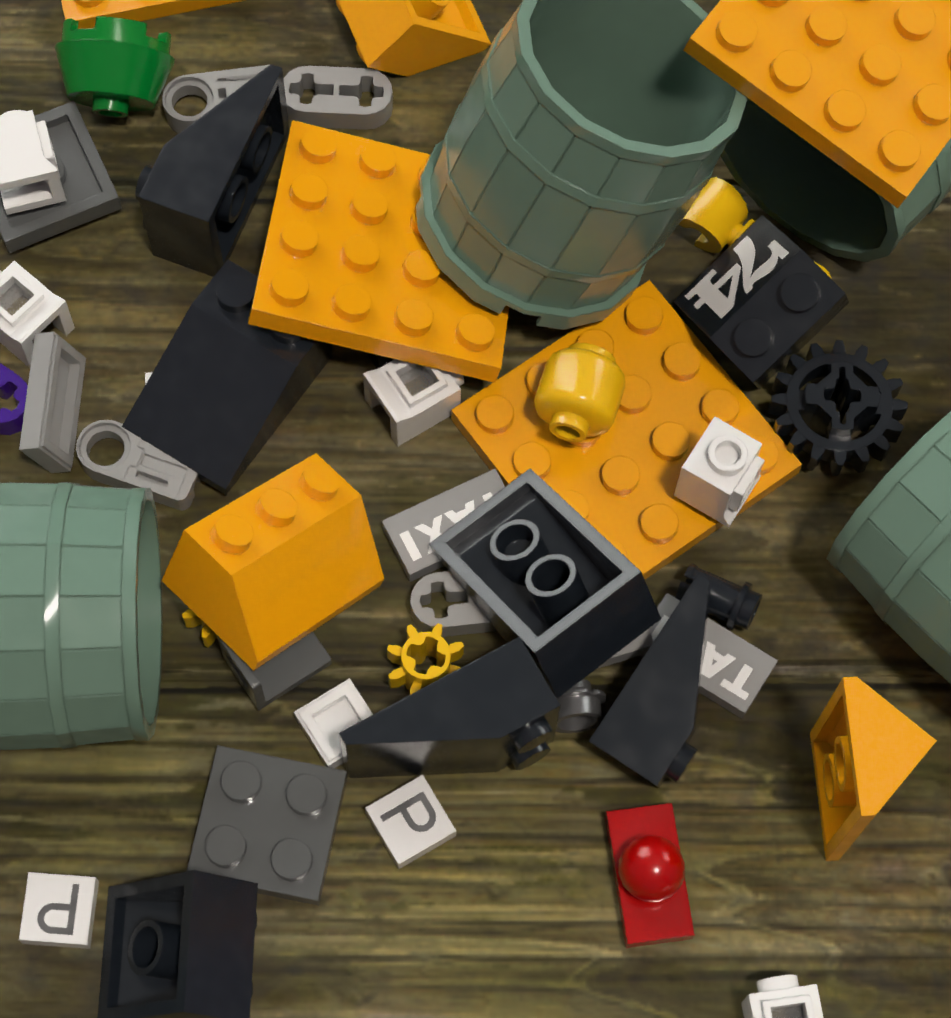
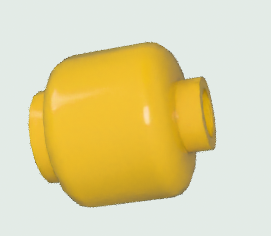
M574 343L568 348L553 353L547 361L534 399L536 412L545 423L549 424L550 432L562 440L582 442L586 437L602 435L615 422L625 389V376L616 364L614 356L604 348L589 343Z

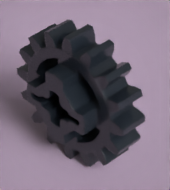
M842 340L835 341L833 349L829 354H825L817 343L810 344L806 361L802 357L793 354L789 357L785 369L787 373L778 372L772 390L777 394L771 396L768 405V413L780 416L774 423V432L779 437L786 435L791 437L787 447L791 454L796 455L802 450L809 454L807 469L811 471L818 466L820 460L829 462L832 476H839L844 462L849 461L858 473L864 472L870 460L869 455L880 462L885 459L891 447L889 442L896 443L904 428L899 420L903 419L908 409V402L894 399L898 396L903 382L901 378L886 380L883 377L889 364L885 358L873 365L865 361L868 347L861 345L854 355L845 353V346ZM824 376V379L818 384L807 383L814 378ZM806 384L805 389L800 390ZM833 392L835 393V402L830 400ZM840 413H841V414H844V418H843V420H842L841 423H840ZM870 425H875L863 437L851 440V435L856 431H868Z

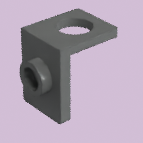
M311 632L254 671L217 636L224 660L258 711L332 663L331 657L314 632Z

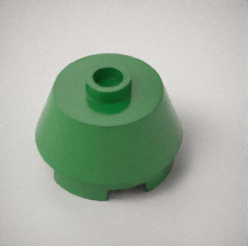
M96 16L95 26L91 29H78V21L72 18L65 20L62 28L61 42L55 45V51L67 98L75 103L92 107L94 114L106 117L122 118L127 117L128 112L153 109L175 64V59L170 55L171 34L168 32L159 33L158 38L155 39L146 36L147 23L116 17Z

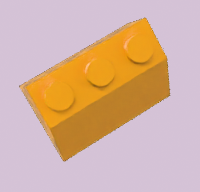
M335 0L338 9L345 16L356 40L357 53L367 65V68L408 77L483 52L491 45L471 0Z
M315 453L184 529L161 581L254 671L379 588L385 578L361 494Z

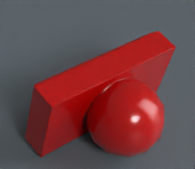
M672 803L606 811L605 822L625 947L631 948L693 939L695 934L685 881V862L680 851Z

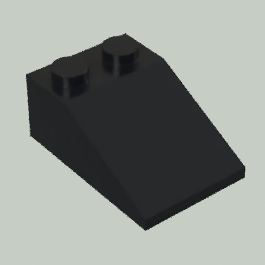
M270 64L163 146L154 166L148 164L144 167L137 182L135 197L140 202L143 214V228L147 230L153 256L212 277L229 260L289 134L284 78L281 67Z
M230 260L225 262L191 304L122 425L123 428L135 434L143 441L148 442L197 472L200 480L225 495L231 490L332 358V344L249 325L248 320L258 277Z
M531 468L429 543L435 555L504 640L508 643L520 636L557 698L661 620L642 572Z
M519 636L340 732L339 737L344 768L350 778L498 772L511 764L514 765L516 770H521L538 762L550 752L551 749L548 744L554 741L561 705Z

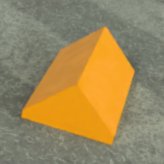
M858 677L842 678L810 732L826 861H838L937 741Z

